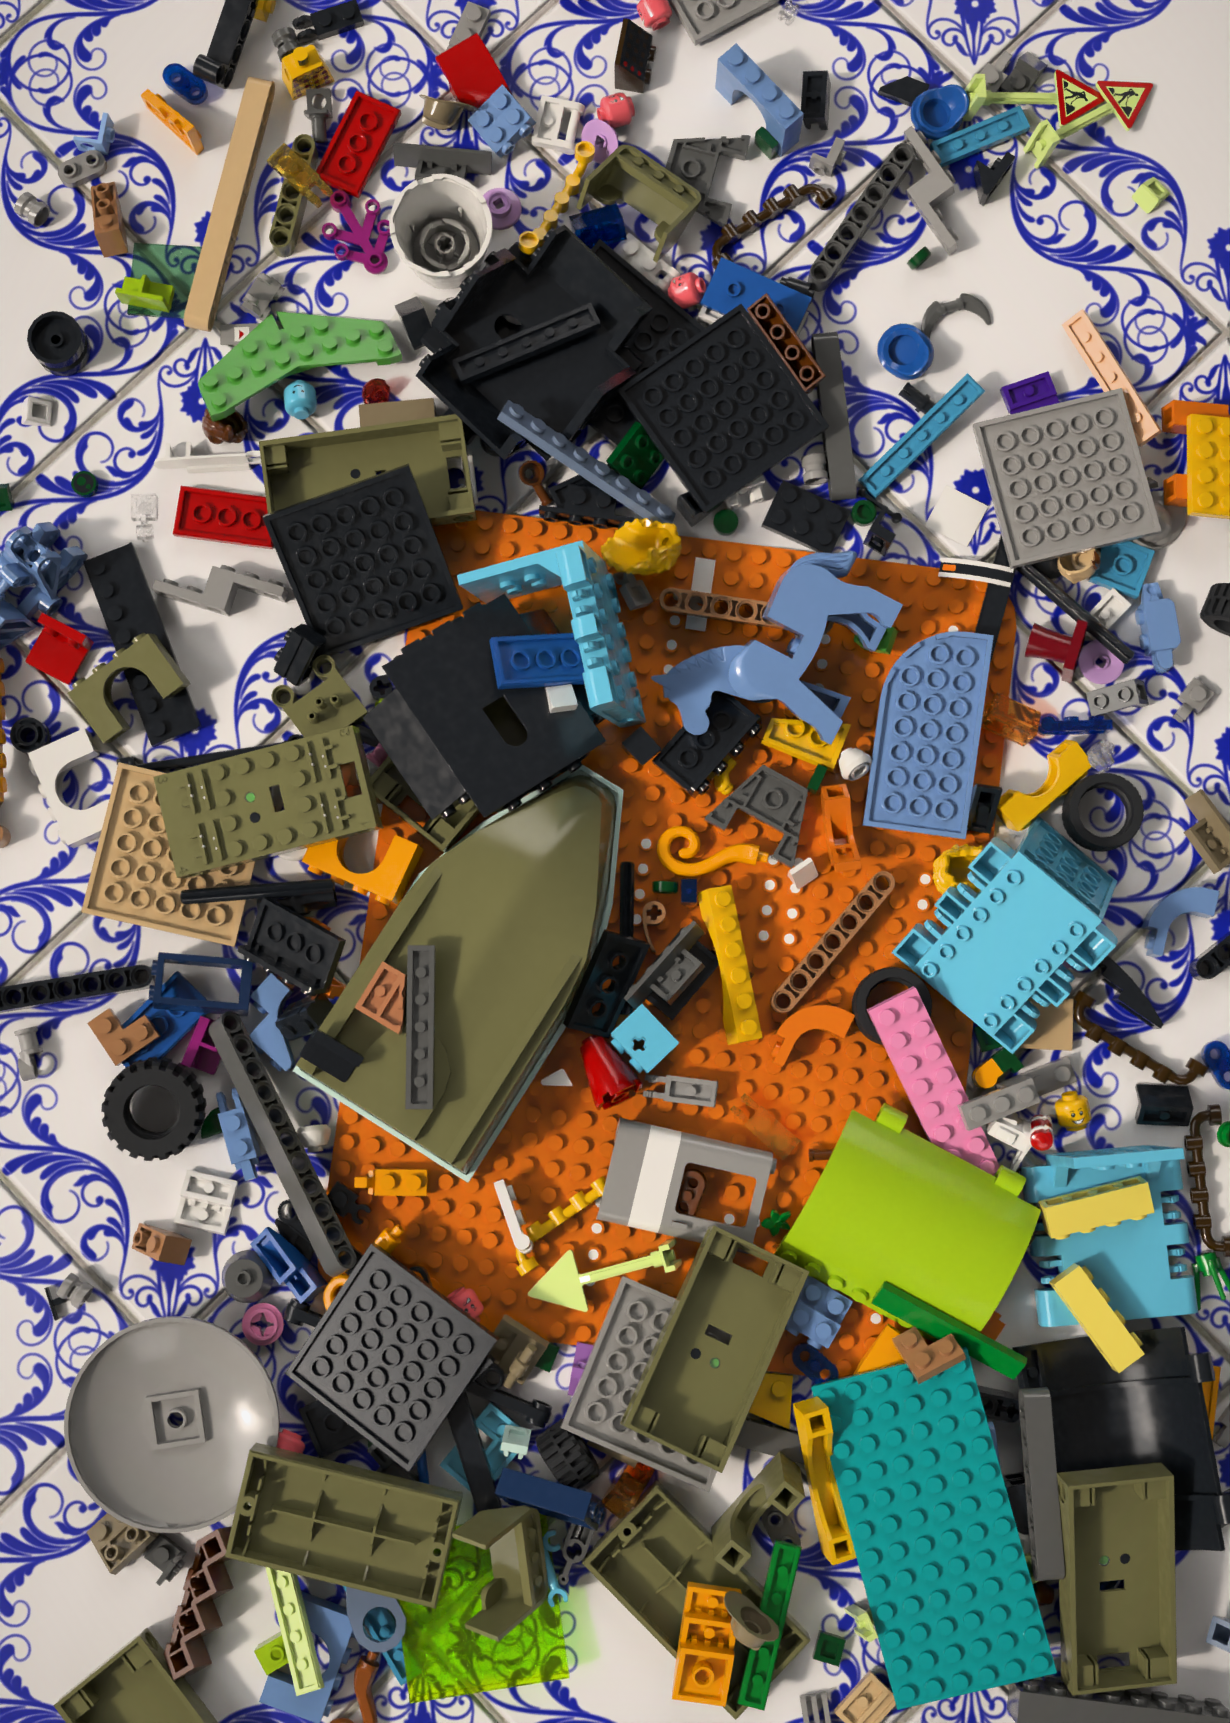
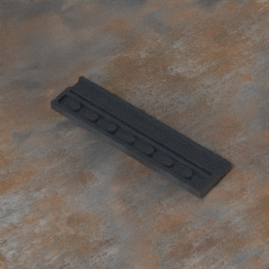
M130 542L125 546L83 561L115 650L129 648L133 645L132 640L142 633L155 634L179 667L133 543ZM136 668L124 670L152 747L182 737L184 734L194 730L198 731L202 728L187 687L171 699H163L145 673Z

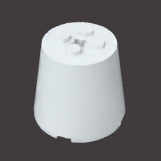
M432 174L430 177L413 181L401 191L391 210L389 229L396 252L421 280L435 288L454 289L458 288L462 281L474 271H479L492 237V217L485 198L471 183L450 174ZM447 245L450 246V249H449V250H448V249H446L445 251H442V250H441V247H442V248H446Z

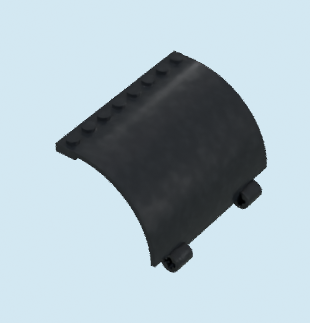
M1185 1327L1130 1331L1129 1333L1134 1332L1143 1343L1140 1348L1144 1355L1120 1373L1111 1368L1089 1336L1012 1347L1013 1351L1028 1358L1026 1366L1017 1375L1019 1389L1047 1387L1049 1389L1057 1473L1161 1462L1174 1475L1175 1551L1225 1550L1221 1525L1230 1524V1492L1221 1491L1202 1382L1215 1381L1216 1379L1211 1352L1189 1354Z

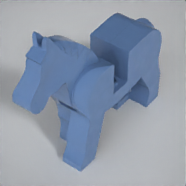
M855 551L812 553L798 559L779 577L762 616L764 619L798 635L797 638L791 639L786 648V652L789 653L788 656L757 640H750L744 646H722L698 653L674 666L667 674L654 675L651 679L663 686V697L668 698L677 706L684 729L693 735H700L707 731L709 719L705 711L710 705L712 693L720 691L753 701L777 699L797 718L811 725L822 741L831 745L843 723L841 717L851 697L799 680L820 645L827 621L847 627L859 638L865 649L875 652L886 629L892 627L903 604L868 586L852 585L837 579L849 574L857 558ZM868 614L874 616L878 620V622L869 617Z

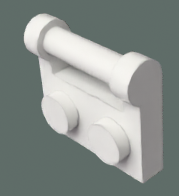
M542 95L531 140L532 146L561 151L567 155L575 154L577 129L580 116L584 114L585 106L578 102ZM564 111L570 112L571 116L566 139H558Z

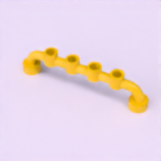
M581 141L575 146V159L578 161V164L573 174H569L566 177L565 187L562 192L555 194L554 204L551 209L544 212L543 222L540 227L535 228L533 231H525L519 236V249L523 253L532 255L537 248L542 247L545 243L543 238L546 233L552 228H557L559 214L568 211L569 198L579 193L580 180L585 173L588 163L594 159L595 147L592 143Z
M604 1176L590 1184L593 1190L584 1195L580 1191L569 1199L571 1205L565 1209L558 1206L547 1215L550 1219L543 1224L536 1221L525 1230L532 1243L600 1198L606 1182ZM516 1248V1257L520 1264L516 1269L522 1277L539 1264L534 1256L528 1258L527 1254L519 1252Z

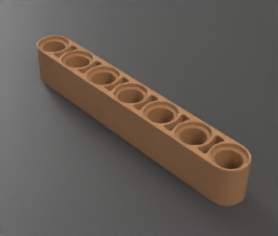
M678 588L664 589L659 597L661 608L669 613L786 630L762 617L768 604L765 601ZM667 594L677 596L678 603L675 606L669 607L664 604L663 599ZM697 597L702 600L703 607L700 610L694 611L689 607L688 603L692 598ZM716 602H725L728 606V611L725 614H717L714 610ZM743 605H748L752 608L753 615L749 618H743L739 614V608ZM828 621V626L825 629L824 634L830 631V629L833 627L834 622Z
M880 871L867 882L774 992L770 1004L775 1012L783 1014L793 1009L885 900L895 886V879L891 873ZM882 877L887 880V890L877 888V878ZM861 897H867L871 900V909L864 910L860 907L859 900ZM850 916L855 920L854 929L849 930L843 926L842 921L844 917ZM828 936H835L838 939L839 946L837 949L828 948L826 945V938ZM817 955L822 959L823 963L820 969H814L810 966L809 959L811 956ZM795 975H802L805 978L806 985L804 988L798 989L793 985L792 981ZM780 994H784L789 998V1006L785 1009L779 1008L776 1004V998Z

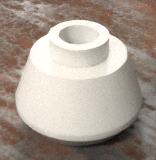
M858 748L845 749L840 754L838 762L843 779L853 781L864 776L871 768L872 757Z
M327 1124L311 1125L298 1128L296 1133L303 1147L307 1148L308 1153L323 1151V1146L328 1145L331 1128Z

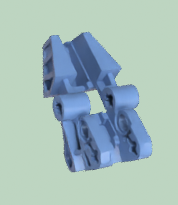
M51 522L37 523L32 531L27 526L18 529L6 541L5 549L0 553V649L38 627L30 620L38 610L48 616L58 611L63 600L57 595V590L62 588L84 565L83 561L88 557L78 546L63 548L60 554H57L55 551L51 552L49 548L60 536V530ZM33 583L36 585L17 608L4 600L5 593L10 586L15 588Z

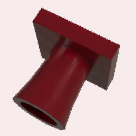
M1078 620L1073 636L1065 635L1034 623L1026 647L1025 657L1064 663L1062 681L1072 683L1086 637L1088 622Z

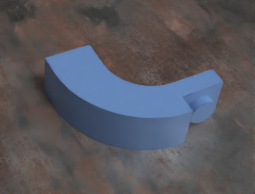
M1202 887L1186 888L1171 893L1154 904L1142 925L1143 929L1151 930V934L1148 933L1145 939L1146 956L1155 958L1163 956L1169 927L1179 915L1191 914L1203 918L1213 917L1220 891Z

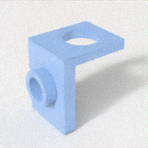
M103 112L98 140L73 137V141L79 151L96 150L103 155H108L110 143H113L115 138L114 123L109 114ZM82 143L90 144V145H92L93 147L86 146V145H84V144H82Z

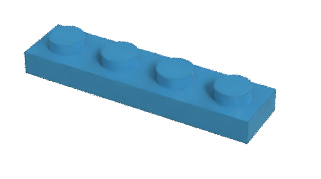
M1019 105L931 142L929 148L938 154L942 162L939 165L942 168L1028 132L1030 125Z

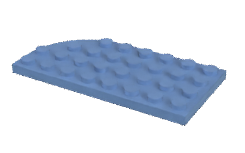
M960 631L936 634L910 647L895 662L885 679L881 691L862 826L966 839L994 635Z

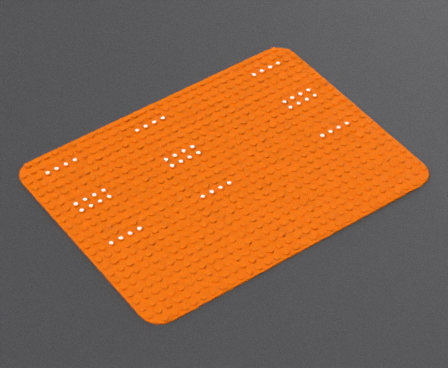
M475 510L477 520L433 526L461 599L463 609L408 628L405 646L418 638L421 640L430 634L433 635L432 630L449 620L451 622L463 616L462 612L477 603L486 604L461 587L457 575L581 540L603 559L601 546L607 542V538H613L615 530H618V528L608 527L607 529H600L591 524L577 526L569 524L567 521L548 522L543 518ZM679 536L681 537L682 549L673 567L659 574L653 573L645 576L634 574L637 581L643 580L653 599L650 605L630 611L619 590L622 585L615 582L621 612L617 614L619 623L623 622L626 637L624 638L628 640L632 662H628L630 672H634L636 676V688L640 692L646 723L630 727H618L607 719L603 720L596 727L606 741L592 750L581 761L584 766L624 790L613 905L607 930L620 934L621 862H634V938L647 942L642 919L643 908L647 903L651 901L660 902L666 911L665 919L660 925L647 926L648 934L656 953H652L649 948L633 983L634 985L680 930L688 926L693 920L704 931V934L698 941L711 951L714 945L702 919L697 893L709 888L731 885L749 972L754 974L751 978L763 1038L728 1045L723 1023L722 979L720 967L718 966L673 1020H670L647 999L642 1003L679 1042L647 1075L663 1077L671 1075L718 1081L715 1107L668 1102L660 1098L644 1097L643 1092L647 1090L664 1093L665 1083H653L645 1080L646 1073L642 1071L639 1074L629 1063L632 1058L626 1052L621 1055L610 1042L613 1040L610 1035L609 1038L603 1037L604 1040L639 1077L643 1087L637 1093H635L634 1089L631 1090L628 1094L629 1098L622 1103L605 1110L603 1107L597 1110L579 1050L583 1045L582 1041L593 1034L566 1027L469 1183L340 1102L327 1195L336 1182L340 1181L360 1195L356 1203L366 1204L372 1209L370 1213L363 1209L358 1211V1217L364 1221L361 1225L353 1221L349 1212L344 1218L336 1213L352 1246L364 1255L370 1244L374 1243L385 1228L393 1229L398 1224L404 1229V1233L399 1237L401 1243L390 1255L407 1268L418 1265L424 1267L429 1274L433 1288L445 1297L460 1287L472 1289L484 1307L483 1312L479 1315L481 1319L479 1323L492 1333L506 1314L548 1342L575 1346L577 1342L594 1345L622 1276L676 1299L701 1243L598 1220L596 1217L601 1203V1196L533 1243V1249L527 1254V1257L534 1256L539 1265L521 1277L516 1269L520 1265L516 1257V1246L505 1219L494 1182L503 1179L507 1186H513L517 1198L513 1203L515 1209H520L525 1224L521 1225L523 1233L527 1235L528 1233L525 1230L536 1221L543 1224L550 1219L547 1215L558 1206L565 1209L571 1205L569 1199L575 1194L582 1191L585 1195L593 1190L590 1184L602 1176L606 1179L619 1118L772 1152L773 1158L777 1159L774 1174H769L753 1244L774 1254L789 1230L780 1228L779 1233L772 1237L770 1230L762 1227L761 1222L765 1218H771L772 1209L777 1210L779 1215L790 1211L791 1216L786 1221L791 1229L828 1160L809 1162V1149L828 1150L835 1148L852 1110L874 1121L882 1105L887 1103L908 1115V1119L903 1127L904 1129L929 1141L884 1045L875 1043L863 1035L854 1019L844 1039H840L822 1030H809L803 1033L796 1040L783 1067L772 1062L774 1056L771 1055V1052L777 1041L781 1043L783 1041L782 1038L775 1035L776 1030L793 1013L815 1005L835 1006L852 1013L854 992L867 975L887 967L903 968L917 975L929 990L932 1000L930 1019L966 1093L973 1021L897 958L892 951L917 923L924 925V922L928 919L934 921L944 930L947 928L934 914V911L937 909L934 904L942 894L934 884L933 863L945 850L951 849L955 844L958 846L968 844L969 846L976 847L982 845L984 848L994 837L996 815L990 834L967 830L966 839L862 826L870 770L861 778L850 781L843 779L841 776L838 762L840 754L847 748H858L872 757L882 687L889 671L904 652L926 638L945 632L960 631L974 633L987 582L938 577L940 568L863 558H856L847 576L837 578L848 584L868 586L903 604L892 625V627L898 630L890 655L863 650L854 642V633L851 630L834 622L830 631L823 635L812 661L799 678L801 681L851 697L841 717L842 724H851L835 767L832 772L826 771L815 795L807 793L795 862L792 868L807 858H811L818 876L800 889L795 887L787 875L791 869L771 858L783 838L781 832L739 809L734 813L725 831L704 820L710 812L762 765L807 788L817 767L816 765L761 744L771 718L800 720L782 702L774 699L767 703H755L733 696L753 714H758L761 717L762 729L754 738L749 737L744 743L745 748L737 757H731L737 764L729 773L733 790L727 795H723L716 790L713 778L710 781L711 786L707 792L693 798L653 764L652 760L657 755L642 766L631 754L628 755L624 751L622 742L641 726L662 750L683 727L677 706L668 698L663 697V686L651 679L652 676L667 674L683 660L706 650L722 646H744L750 640H757L788 656L789 653L786 652V648L792 638L798 637V635L787 630L708 618L705 631L685 629L687 615L664 611L660 606L659 597L661 592L667 588L691 590L696 557L716 560L711 594L769 602L779 577L798 559L815 552ZM606 564L609 573H612V575L618 573L614 566L610 567ZM563 585L509 599L518 614L545 609L561 633H573L571 626L573 617L568 595L563 589ZM667 594L663 601L666 606L673 607L678 603V598L674 594ZM1009 597L989 666L973 787L976 784L999 787L1017 628L1015 607ZM718 601L714 604V610L717 614H725L728 611V606L725 602ZM743 605L739 608V614L743 618H749L753 615V610L750 606ZM868 614L869 617L878 622V620L874 616ZM846 783L850 795L853 834L861 859V869L849 872H835L834 866H831L826 844L820 787ZM408 795L398 806V808L422 827L430 819L426 810ZM383 804L381 812L383 829H379L373 870L384 860L395 835L416 843L424 849L401 898L402 900L418 874L444 853ZM495 811L487 817H483L480 812L455 844L483 821L498 812ZM674 826H686L694 830L700 838V850L693 858H681L678 852L682 848L689 847V841L685 837H678L673 840L670 846L672 856L678 861L685 863L701 862L726 847L742 843L760 845L759 851L767 852L769 855L767 863L757 861L756 865L733 862L704 875L686 877L677 875L663 866L657 855V843L660 836L667 829ZM880 871L891 873L895 879V886L885 900L793 1009L783 1014L775 1012L770 1004L774 992L867 882ZM879 877L876 879V886L880 890H887L888 882L885 878ZM652 882H677L678 892L676 894L653 893ZM691 889L692 892L687 894L686 890ZM372 893L369 895L360 964L398 906L393 902H390L389 906L375 900L376 895ZM861 897L859 905L862 909L869 910L872 907V902L867 897ZM652 907L651 912H647V916H651V920H656L657 916L661 915V912H657L658 908ZM850 916L843 918V926L849 930L854 929L855 920ZM828 936L826 938V945L830 949H837L839 941L835 936ZM813 955L809 959L812 968L820 969L823 962L819 956ZM619 956L614 959L613 966L619 964ZM795 975L792 982L796 988L802 989L805 987L806 980L802 975ZM611 979L603 983L602 990L610 986ZM886 981L878 984L871 990L868 996L866 1010L909 988L895 981ZM780 994L777 996L776 1004L779 1008L785 1009L789 1006L790 1001L786 995ZM601 1003L593 1006L592 1013L599 1010ZM620 1014L619 1017H618V1019H617V1022H616V1024H615V1026H614V1028H613V1031H614L629 1015H621V1014ZM633 1040V1050H645L643 1048V1045L645 1043L643 1040L639 1042ZM560 1069H564L573 1086H546L541 1084V1080ZM694 1163L686 1164L684 1173L688 1170L696 1169L701 1171L707 1180L706 1189L694 1216L739 1227L745 1226L756 1179ZM428 1169V1196H374V1194H368V1188H354L355 1177H368L369 1170ZM691 1178L690 1184L697 1187L698 1181L695 1178ZM681 1202V1208L688 1210V1204ZM676 1239L677 1243L671 1249L675 1252L676 1260H682V1265L675 1271L665 1273L663 1266L656 1268L651 1266L585 1284L583 1289L589 1307L587 1312L528 1296V1292L570 1249L573 1250L579 1273L583 1274L649 1256L651 1252L658 1251V1247L664 1241ZM738 1251L732 1261L761 1277L768 1265V1262L750 1253ZM318 1259V1272L328 1283L334 1277L326 1274ZM413 1271V1272H414L415 1274H417L420 1278H422V1276H421V1274H420L419 1272ZM340 1286V1287L338 1288L337 1293H336V1296H337L338 1292L340 1291V1289L342 1288V1286ZM835 1290L852 1300L853 1303L842 1320L841 1327L830 1347L827 1349L822 1346L819 1350L806 1342L809 1337L800 1332L798 1336H795L784 1329L767 1371L832 1380L851 1376L857 1369L860 1360L887 1324L901 1333L909 1329ZM922 1336V1338L928 1346L934 1343L933 1341L927 1340Z

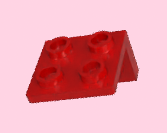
M41 613L37 621L44 628L25 662L51 677L70 685L94 642L83 633Z

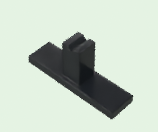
M46 1287L44 1289L54 1320H58L55 1306L65 1303L67 1300L60 1297L53 1300L49 1287Z

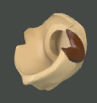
M1093 549L1059 557L1057 560L1059 572L1073 584L1088 579L1099 570L1101 553L1099 550Z

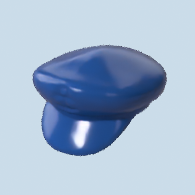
M955 84L929 89L918 95L912 103L910 111L911 121L917 131L920 130L928 139L938 140L946 137L960 128L963 116L969 107V97L961 86Z
M900 323L889 327L882 334L878 341L877 354L881 365L892 375L903 380H913L922 376L931 366L934 348L930 339L919 328L911 324Z

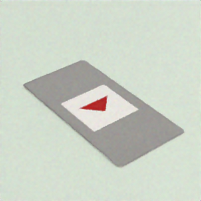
M260 323L221 324L220 345H237Z

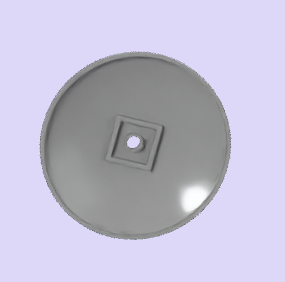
M179 1316L157 1317L128 1326L107 1339L91 1354L78 1372L72 1384L64 1414V1438L67 1455L71 1467L85 1492L98 1506L117 1520L142 1530L157 1533H181L198 1530L215 1524L235 1512L249 1450L255 1443L277 1447L280 1427L279 1406L275 1389L265 1367L255 1353L237 1336L224 1328L204 1320ZM173 1412L180 1413L183 1416V1424L173 1425L170 1422V1414Z

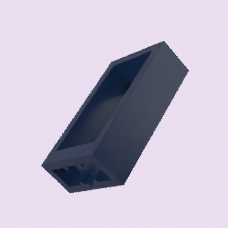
M159 952L158 960H153L151 975H155L156 979L155 985H150L148 1000L153 1001L154 1009L223 1014L226 1011H232L239 1016H248L253 962L245 959ZM165 963L242 969L239 1003L161 997Z
M503 1467L495 1494L509 1505H527L536 1508L539 1514L595 1531L598 1530L599 1524L602 1525L606 1516L605 1504L593 1493Z

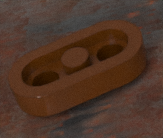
M692 1169L683 1174L675 1207L678 1213L690 1216L695 1215L707 1186L706 1177L701 1171ZM691 1178H695L698 1181L697 1187L690 1184ZM681 1202L688 1204V1210L681 1208Z

